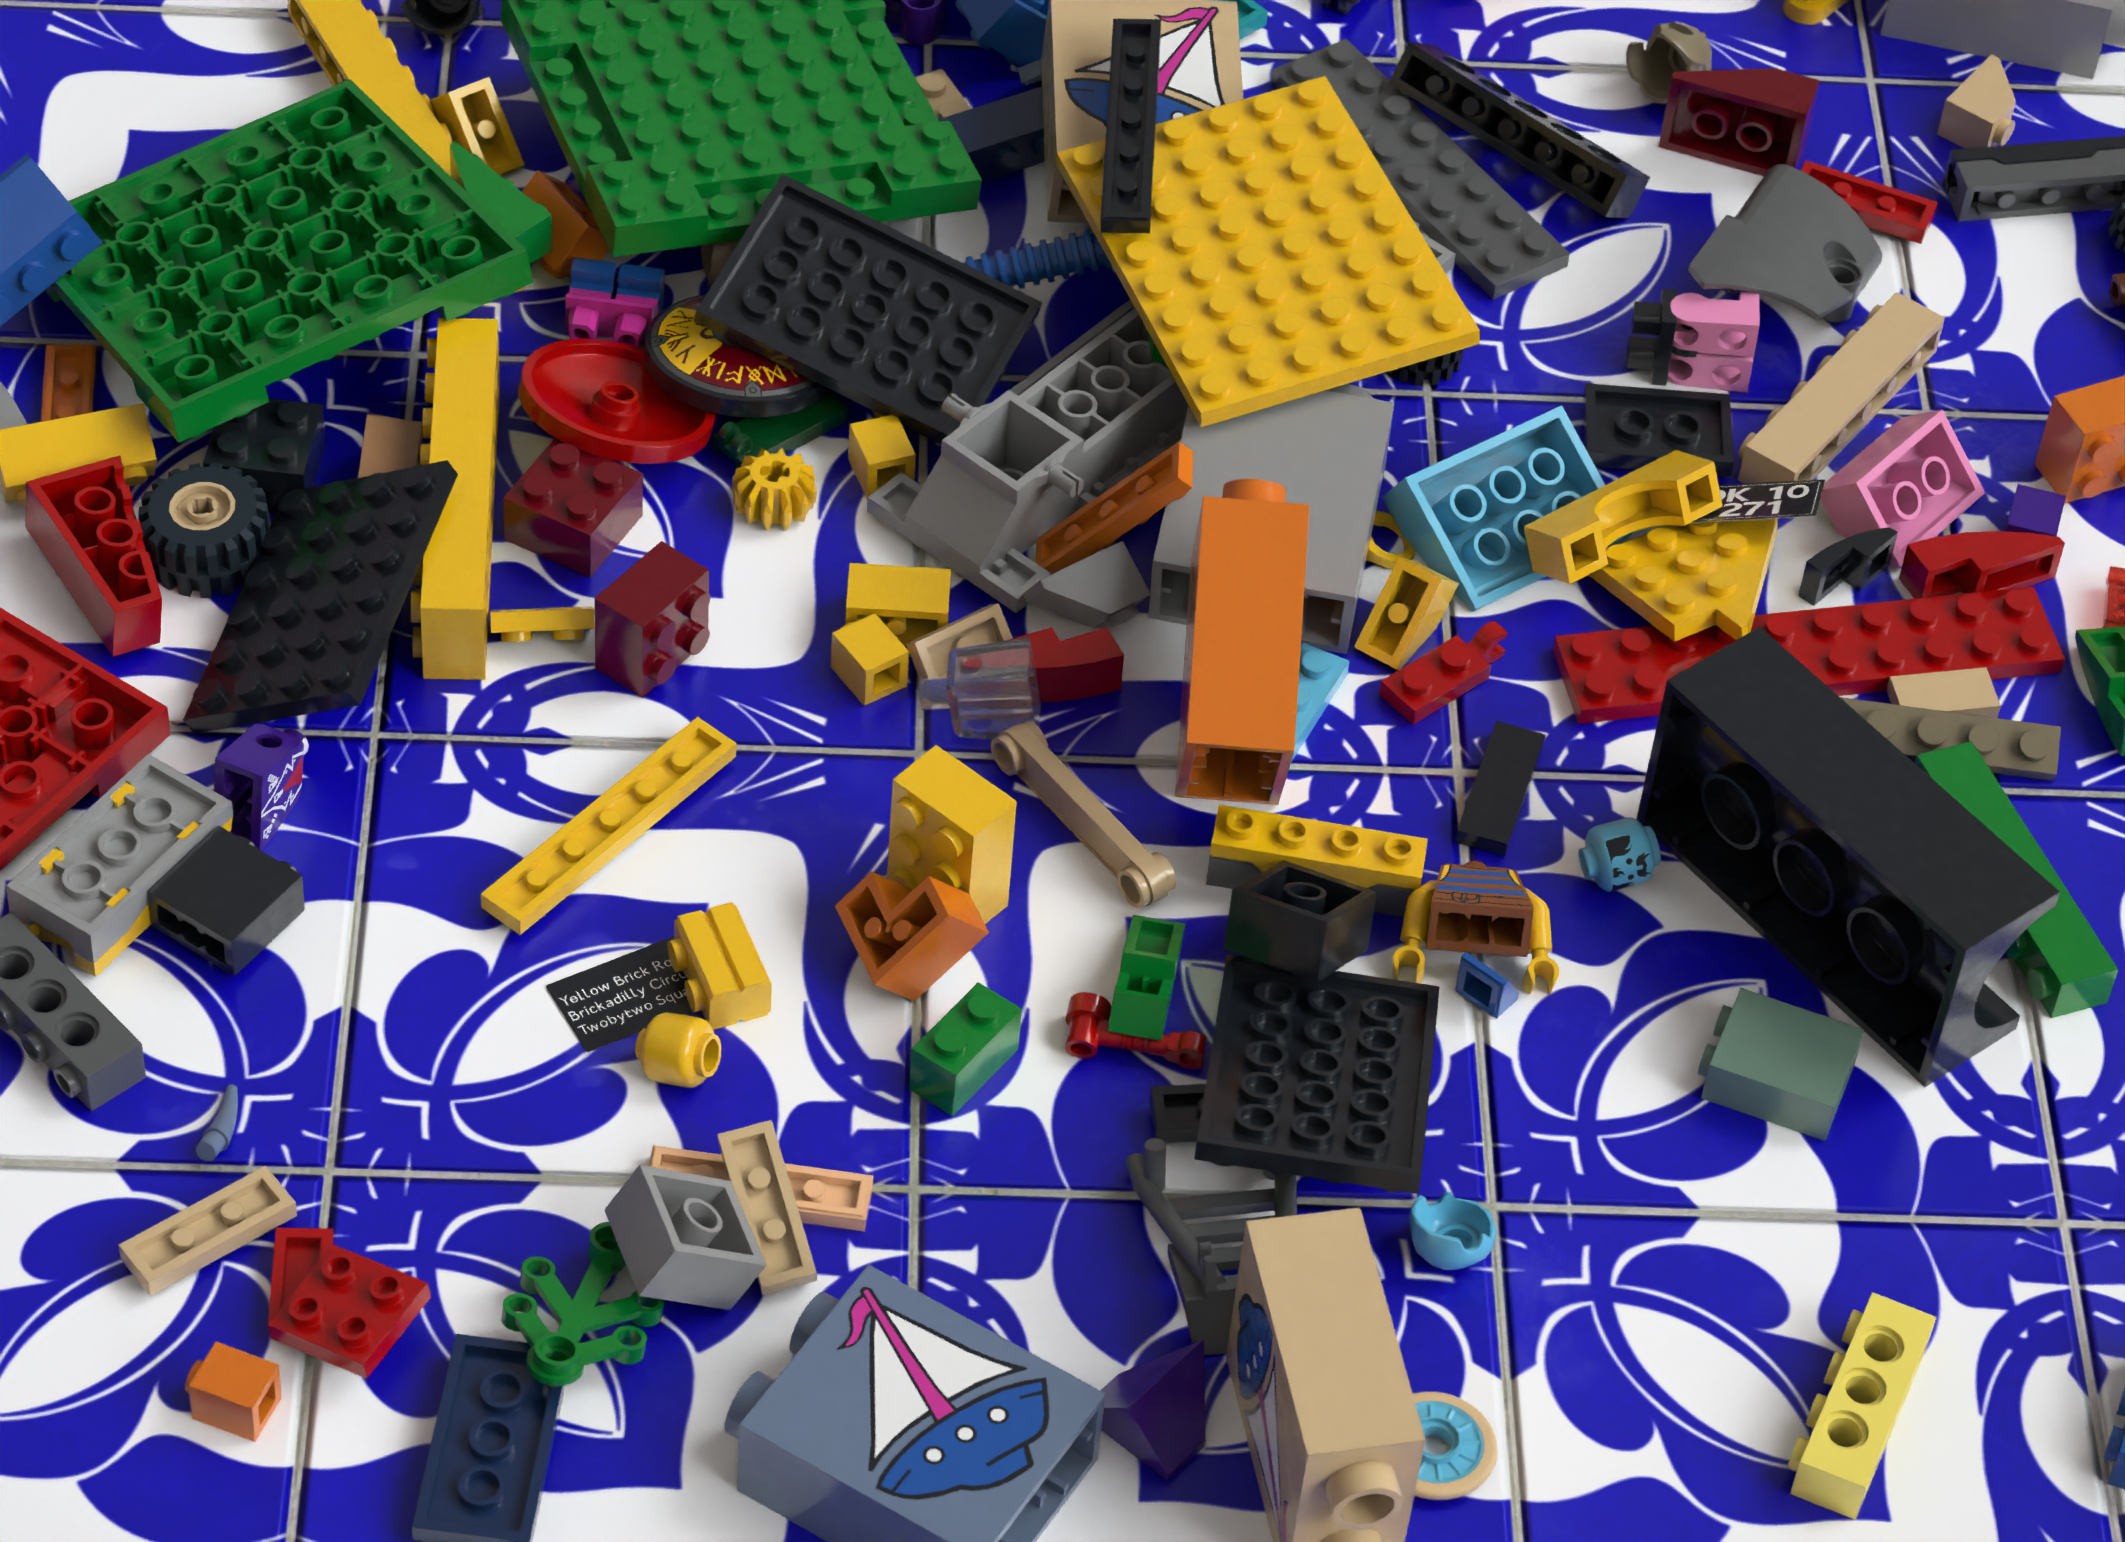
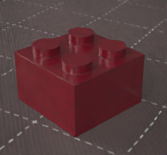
M554 438L503 497L504 540L591 578L643 516V473L606 457L581 451L573 444L564 443Z
M661 541L594 598L595 669L642 698L656 685L667 682L680 664L691 655L700 653L708 642L710 636L708 629L710 603L709 569Z

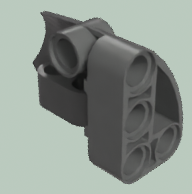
M1780 164L1768 170L1735 217L1726 215L1690 263L1688 271L1702 289H1719L1735 295L1738 290L1753 292L1792 305L1816 321L1822 318L1832 322H1842L1852 317L1858 295L1865 288L1882 262V252L1868 227L1839 195L1809 174L1794 167Z

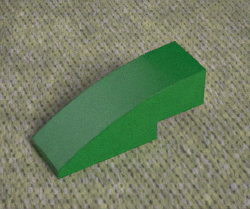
M2125 627L2076 630L2075 641L2092 699L2111 741L2120 756H2125Z
M1133 915L1122 952L1120 972L1113 994L1108 1032L1162 1041L1186 923Z

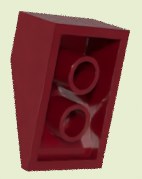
M1777 68L1674 72L1658 147L1760 176H1765L1770 168L1780 164L1797 169L1805 150L1820 80Z

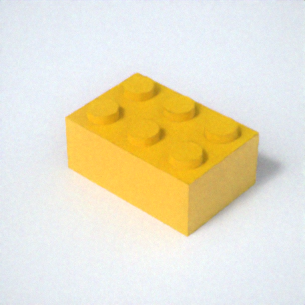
M938 745L933 746L892 779L887 878L914 890L925 878L930 876L970 894L984 923L987 924L1008 906L1017 801Z

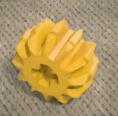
M761 448L757 457L744 456L741 467L735 469V475L732 478L733 502L736 506V512L743 513L748 524L759 521L763 522L766 530L772 524H780L788 530L792 520L805 522L808 510L813 509L816 502L817 488L815 487L813 466L804 464L801 454L786 456L783 448L773 454H769Z

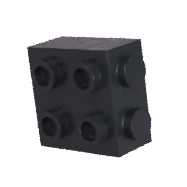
M219 825L147 891L150 922L153 928L234 977L305 910L303 878L291 864L274 859L257 849L246 837L236 836Z

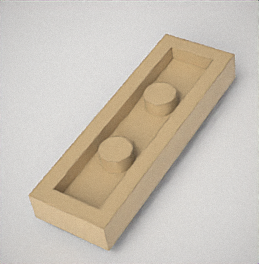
M772 1120L717 1134L728 1179L731 1181L766 1263V1267L757 1277L762 1296L817 1281V1272Z
M265 1165L119 1244L120 1259L146 1292L152 1296L297 1216L296 1202Z

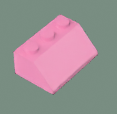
M1943 409L1900 418L1824 483L1820 501L1835 530L1844 538L1887 527L1897 531L1898 535L1889 565L1895 569L1902 567L1907 544L1936 537L1984 495L1985 491Z

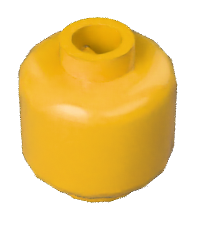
M664 1012L655 1016L647 1028L640 1031L636 1040L635 1053L637 1059L641 1061L642 1069L648 1079L661 1084L694 1088L716 1072L721 1058V1042L718 1035L714 1034V1030L708 1021L699 1017Z

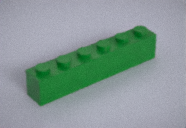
M1970 741L1917 755L1915 764L2060 891L2056 906L2031 924L2005 951L2007 956L2017 963L2024 974L2032 996L2036 1000L2041 1001L2051 1018L2106 1004L2118 973L2117 966L1973 742Z

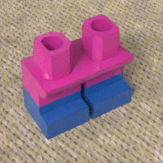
M574 257L571 268L569 293L565 296L566 332L569 333V339H596V336L613 338L615 342L641 348L642 344L645 343L647 329L651 321L664 307L665 269L621 264L617 290V263Z

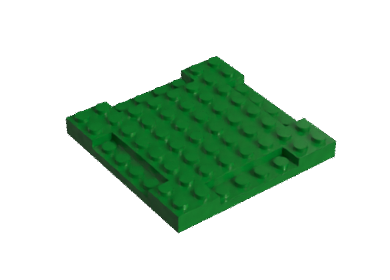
M502 0L501 22L612 257L740 241L782 174L879 222L977 209L982 179L950 121L939 122L884 22L886 5L883 0Z
M349 79L69 200V203L103 243L44 291L55 303L62 300L131 377L137 396L180 443L189 438L198 437L207 430L233 418L245 416L251 410L268 403L269 398L265 386L275 381L285 380L295 372L317 362L329 360L337 353L364 341L373 340L382 333L408 321L420 319L430 311L436 310L446 321H450L456 317L465 316L472 310L498 298L507 297L534 281L527 250Z

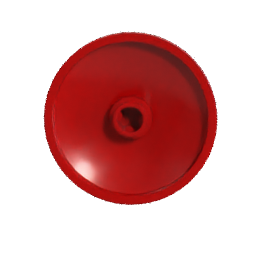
M569 339L542 346L526 359L518 384V395L521 405L530 418L543 430L564 443L575 445L581 451L616 461L658 464L688 458L699 452L707 444L716 418V413L686 404L663 390L654 381L646 368L644 360L645 349L615 341Z

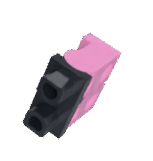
M1662 289L1660 303L1634 301L1632 333L1655 335V338L1629 336L1627 368L1652 370V385L1666 386L1667 381L1680 386L1747 393L1759 331V294L1740 291L1739 300L1707 299L1696 293H1683L1677 296V290Z

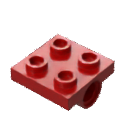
M332 1244L267 1325L272 1340L367 1379L425 1306L431 1295L428 1282Z

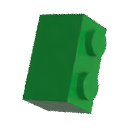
M977 982L912 1048L909 1090L953 1117L1018 1050L1022 1008Z

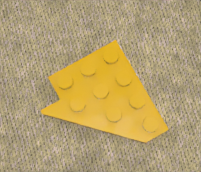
M1778 518L1689 523L1685 526L1666 525L1661 528H1655L1644 535L1610 546L1606 549L1608 565L1588 576L1674 642L1714 625H1717L1732 638L1738 640L1750 633L1778 531Z

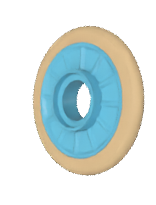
M1440 1392L1413 1393L1424 1436L1442 1438L1450 1447L1449 1451L1441 1455H1432L1423 1451L1414 1496L1431 1500H1448L1473 1492L1488 1479L1497 1460V1441L1490 1423L1473 1405L1456 1396Z

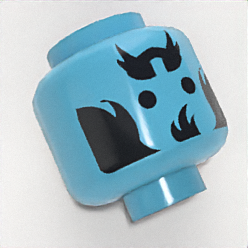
M1633 817L1597 825L1589 829L1585 847L1578 851L1580 867L1585 878H1594L1598 886L1607 892L1649 881L1653 876L1654 867L1659 866L1661 862L1660 849L1654 831L1650 826L1643 827Z

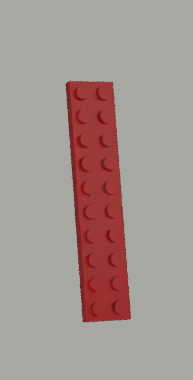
M2034 586L1755 615L1750 631L1752 632L1761 627L1838 696L1886 691L1890 676L1987 667L1991 680L2060 673L2065 661V657ZM1717 625L1675 642L1655 626L1558 635L1555 636L1552 650L1577 722L1582 724L1659 715L1668 679L1736 640Z

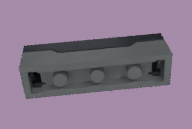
M2125 136L1951 150L1942 185L1946 194H1948V199L1958 222L2114 209L2125 193Z

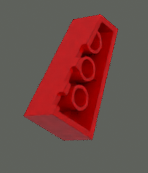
M120 455L26 482L25 527L112 657L160 643L162 612L161 592L149 552L145 550L143 531L140 521L136 519L132 506L133 497L129 484L126 485L124 479V467Z

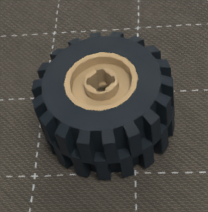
M200 463L191 464L187 470L181 471L177 468L168 472L169 478L167 479L158 478L152 483L153 491H146L141 499L142 506L139 507L138 512L143 531V543L146 552H149L156 579L160 577L161 585L168 590L178 585L179 594L188 597L191 596L193 590L200 591L201 598H212V591L221 590L222 595L225 596L234 593L233 586L239 584L240 587H243L245 577L250 571L254 560L258 558L264 549L262 541L270 531L266 495L262 488L257 487V481L250 475L242 477V470L235 467H230L227 470L222 469V464L210 463L209 467H200Z

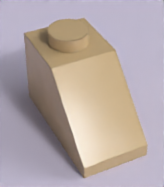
M1991 54L1946 99L1937 135L1965 149L1994 147L1998 144L2003 146L2007 143L2015 128V121L2011 120L2016 99L1998 57Z

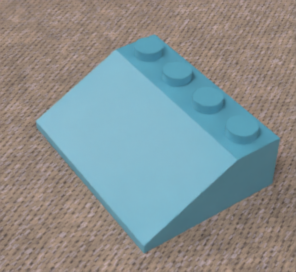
M1561 405L1405 477L1382 498L1403 537L1409 541L1414 550L1432 570L1459 583L1454 593L1471 612H1474L1547 577L1532 571L1523 526L1605 486ZM1632 533L1626 534L1618 538L1617 540L1612 542L1608 547L1624 539H1627L1632 535Z

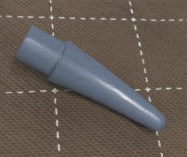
M233 1084L226 1087L224 1099L216 1118L209 1128L204 1131L203 1138L196 1145V1154L204 1161H213L220 1152L227 1149L231 1141L238 1112V1089Z

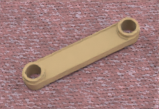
M1031 721L1023 724L1017 723L1000 732L998 737L992 739L991 751L999 768L1007 775L1012 776L1016 774L1118 880L1119 888L1128 903L1136 908L1144 905L1149 906L1168 896L1169 892L1175 889L1177 885L1176 875L1166 857L1158 852L1151 854L1048 748L1043 732L1035 723Z

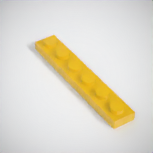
M696 717L481 893V908L519 935L523 934L736 757V742L699 717Z

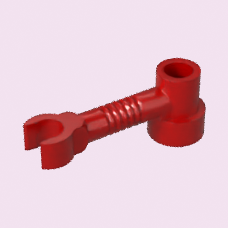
M1080 992L1070 997L1065 1021L1069 1026L1065 1050L1070 1055L1083 1059L1092 1058L1097 1054L1098 1045L1165 1056L1167 1061L1175 1062L1188 1069L1202 1068L1207 1036L1194 1031L1171 1032L1169 1035L1163 1034L1162 1041L1108 1032L1112 1006L1106 998L1090 992Z

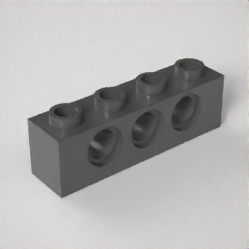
M13 912L0 918V1027L5 1031L11 1029L21 1039L28 1056L37 1064L43 1062L54 1073L55 1080L61 1090L70 1098L76 1096L91 1112L145 1079L142 1043Z

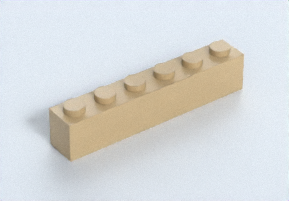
M1895 292L1883 306L1879 304L1874 306L1867 316L1865 324L1858 331L1853 329L1847 334L1840 350L1834 356H1825L1819 364L1815 375L1808 382L1803 380L1796 386L1790 401L1783 408L1780 406L1775 407L1768 416L1764 427L1757 434L1751 432L1745 438L1738 453V458L1742 459L1738 481L1747 484L1814 480L1936 353L1945 317L1898 292Z

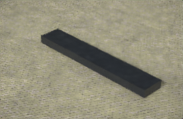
M1113 19L1100 220L1101 233H1150L1161 19Z

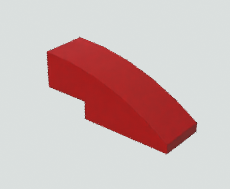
M1986 531L1938 536L1907 544L1898 579L1914 599L1952 595L1958 592L1964 594L2028 587L2055 578L2065 543L2057 536L2027 532Z
M1050 627L958 654L956 690L961 697L1015 703L1059 702L1093 697L1121 690L1124 654L1107 627L1060 641L1054 629Z

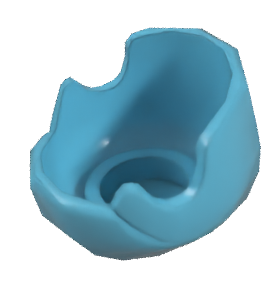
M1445 1192L1438 1201L1428 1204L1426 1198L1420 1195L1416 1198L1410 1210L1409 1227L1416 1253L1433 1267L1446 1270L1466 1268L1484 1260L1494 1247L1496 1227L1490 1211L1476 1201L1455 1198L1451 1192Z

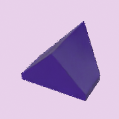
M1204 1339L1121 1372L1100 1390L1106 1393L1101 1431L1166 1481L1205 1447Z

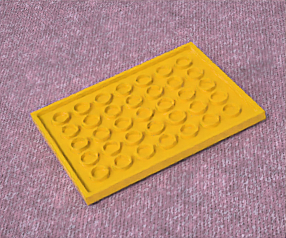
M1326 76L1156 124L1150 233H1101L1100 220L1106 139L1057 152L1058 169L1200 427L1479 344L1480 329Z

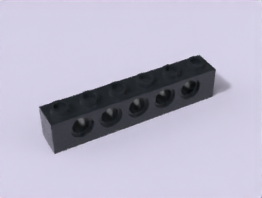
M1409 42L1389 81V84L1604 217L1630 218L1651 178L1433 44Z

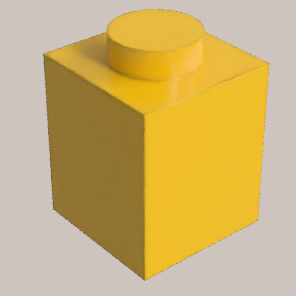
M890 415L849 425L848 460L866 499L900 472L914 480L916 454L898 417Z
M876 613L856 622L847 623L839 630L832 632L831 668L864 706L907 687L909 651Z

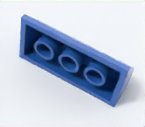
M28 153L0 175V326L103 243Z

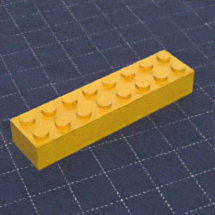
M438 318L437 338H428L427 368H435V373H425V403H433V408H423V438H431L430 444H421L420 465L448 460L458 473V476L413 579L414 585H422L421 589H416V591L411 593V623H421V627H413V658H422L423 679L486 680L500 399L498 319L454 318L446 321L444 318Z

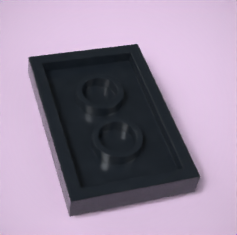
M1585 383L1583 393L1584 447L1595 466L1639 469L1678 450L1714 461L1717 476L1731 477L1734 457L1730 394Z

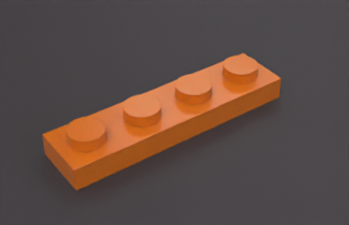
M1180 441L1039 536L1036 540L1035 563L1051 574L1056 573L1097 553L1101 549L1110 547L1117 538L1135 526L1146 523L1153 514L1174 500L1183 498L1192 489L1194 452Z

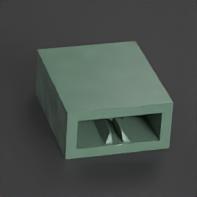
M1740 988L1733 1008L1723 1005L1713 1032L1714 1036L1720 1037L1718 1045L1715 1046L1707 1043L1697 1072V1074L1706 1077L1701 1099L1826 1141L1854 1068L1864 1029Z

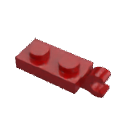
M1490 621L1477 631L1468 644L1456 635L1382 680L1379 695L1414 725L1489 679L1490 663L1499 660L1505 654V649L1498 642L1508 636V632L1496 621Z

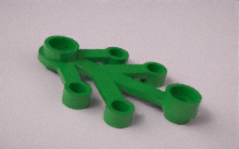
M609 1222L600 1223L590 1231L587 1255L591 1264L573 1300L556 1277V1267L551 1260L541 1256L527 1258L522 1263L520 1274L521 1287L528 1293L541 1296L560 1324L557 1332L550 1333L536 1314L537 1302L530 1295L514 1293L508 1295L503 1301L501 1322L507 1329L523 1334L531 1346L526 1361L528 1372L533 1378L543 1384L551 1386L572 1384L582 1376L584 1366L614 1358L623 1364L640 1362L645 1355L647 1336L643 1330L635 1326H621L611 1336L583 1343L579 1342L584 1333L631 1320L636 1325L651 1327L658 1324L662 1319L664 1300L639 1296L637 1290L630 1297L598 1305L612 1274L622 1271L627 1266Z

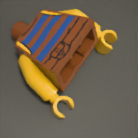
M1470 861L1464 865L1444 864L1441 865L1437 880L1426 882L1408 897L1400 940L1405 944L1396 950L1393 955L1392 973L1394 980H1398V971L1401 967L1411 965L1417 969L1416 983L1422 982L1424 978L1425 956L1420 950V945L1426 944V949L1520 957H1528V954H1531L1532 960L1522 979L1523 989L1527 994H1531L1535 985V976L1537 975L1547 981L1548 994H1551L1559 977V967L1547 955V953L1552 952L1549 908L1546 902L1524 887L1517 871L1509 868L1487 867L1479 861Z

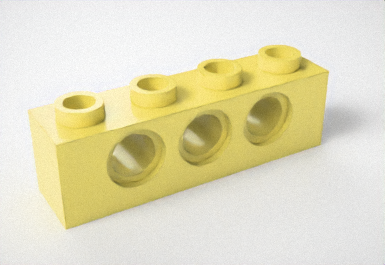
M1872 1292L1863 1313L1853 1309L1842 1337L1843 1342L1850 1344L1846 1355L1835 1351L1824 1379V1383L1832 1386L1828 1397L1817 1393L1806 1421V1425L1814 1428L1810 1439L1798 1437L1788 1462L1787 1468L1797 1472L1791 1489V1495L1856 1520L1926 1351L1936 1321L1935 1316Z

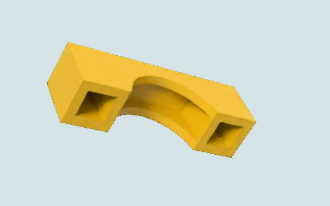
M1675 450L1523 526L1532 571L1571 584L1607 566L1606 548L1618 538L1649 527L1664 525L1685 526L1723 507L1714 461Z

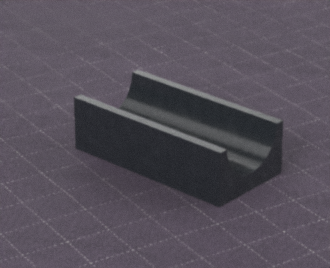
M1761 627L1667 680L1636 818L1643 827L1650 826L1659 842L1851 1020L1864 1029V1032L1924 1087H1927L2017 1028L2020 1015L1984 982L2011 944L2038 918L2056 906L2060 891Z

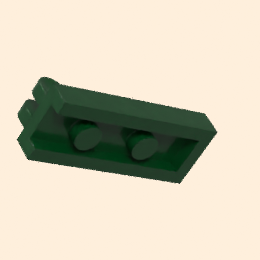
M830 392L818 403L801 411L774 417H746L737 423L729 421L720 428L719 432L713 434L712 449L718 455L724 452L736 464V469L741 467L744 456L757 457L761 448L769 454L777 453L783 448L786 455L847 423L848 407Z

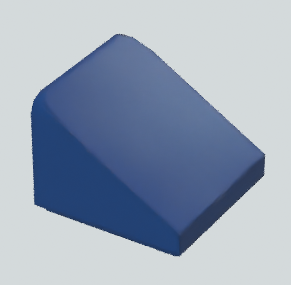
M1465 952L1461 956L1455 991L1492 1017L1498 1019L1518 1000L1519 993L1507 979L1469 953Z

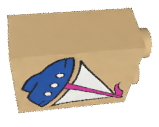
M1049 0L1041 56L1047 221L1088 223L1057 167V152L1106 139L1113 19H1161L1156 124L1244 99L1237 2L1211 0Z
M1361 1208L1246 1221L1226 1359L1273 1542H1405L1426 1440Z

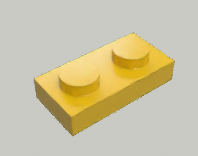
M592 606L490 610L491 633L501 632L502 642L532 641V631H553V640L584 639V629H595L594 608Z

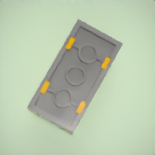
M147 754L6 885L9 912H13L40 940L56 942L73 952L74 965L96 977L151 925L147 891L218 825L229 832L231 831L233 820L232 801L152 755Z

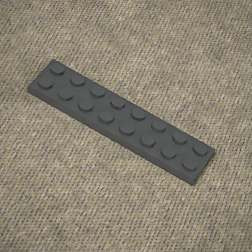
M1347 39L1273 69L1271 83L1277 89L1326 76L1411 218L1420 224L1419 228L1429 238L1455 253L1454 262L1493 300L1568 266L1570 253L1407 96L1389 84L1390 80Z

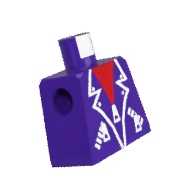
M254 724L215 758L214 792L232 801L233 820L230 832L236 836L246 837L261 851L266 847L296 805L302 793L303 756L309 749L308 741L302 733L294 729H286L282 732L264 724Z

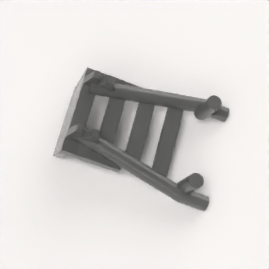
M1158 1138L1149 1139L1144 1143V1155L1141 1153L1132 1154L1125 1162L1133 1189L1172 1243L1168 1244L1167 1254L1184 1307L1191 1343L1193 1344L1204 1339V1356L1227 1353L1238 1274L1223 1276L1220 1271L1239 1269L1242 1246L1212 1249L1211 1244L1243 1241L1246 1221L1297 1215V1175H1276L1263 1170V1175L1267 1179L1274 1180V1188L1167 1199L1162 1192L1166 1183V1142ZM1275 1211V1215L1193 1224H1185L1183 1221L1187 1219Z

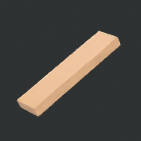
M656 1145L652 1147L648 1165L650 1167L729 1180L721 1154ZM785 1163L802 1223L865 1232L874 1175Z

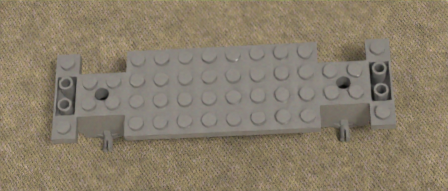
M1414 221L1419 229L1420 224ZM1422 234L1444 272L1447 273L1453 269L1455 253ZM1129 299L992 403L980 407H972L956 394H950V397L948 396L943 402L942 412L950 415L961 424L959 428L942 440L941 455L923 486L900 472L868 497L867 512L1017 613L1029 604L1026 602L1023 593L1039 580L1051 575L1050 572L1022 553L1034 545L1039 536L1181 441L1189 405L1167 365L1151 361L1146 327L1131 299Z

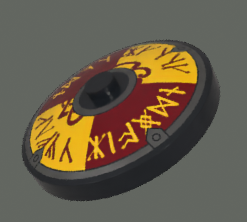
M706 294L689 297L666 307L654 317L647 329L644 360L649 374L667 393L696 408L735 417H774L806 409L818 403L831 392V389L694 322L696 310Z

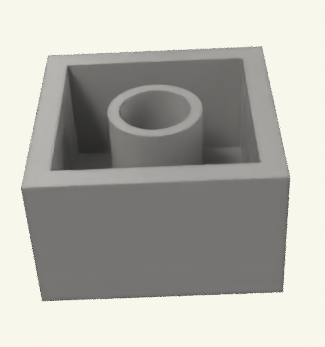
M639 1165L604 1209L639 1296L731 1310L766 1267L752 1230L729 1180Z

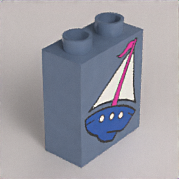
M868 1264L840 1300L826 1292H820L809 1302L799 1317L790 1339L789 1349L795 1356L776 1379L762 1371L753 1373L734 1397L724 1425L725 1432L739 1440L737 1491L827 1542H1037L1098 1460L1106 1393Z

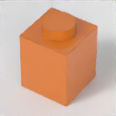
M215 1341L204 1361L197 1360L193 1364L186 1380L185 1391L190 1395L192 1419L256 1442L282 1398L279 1364Z

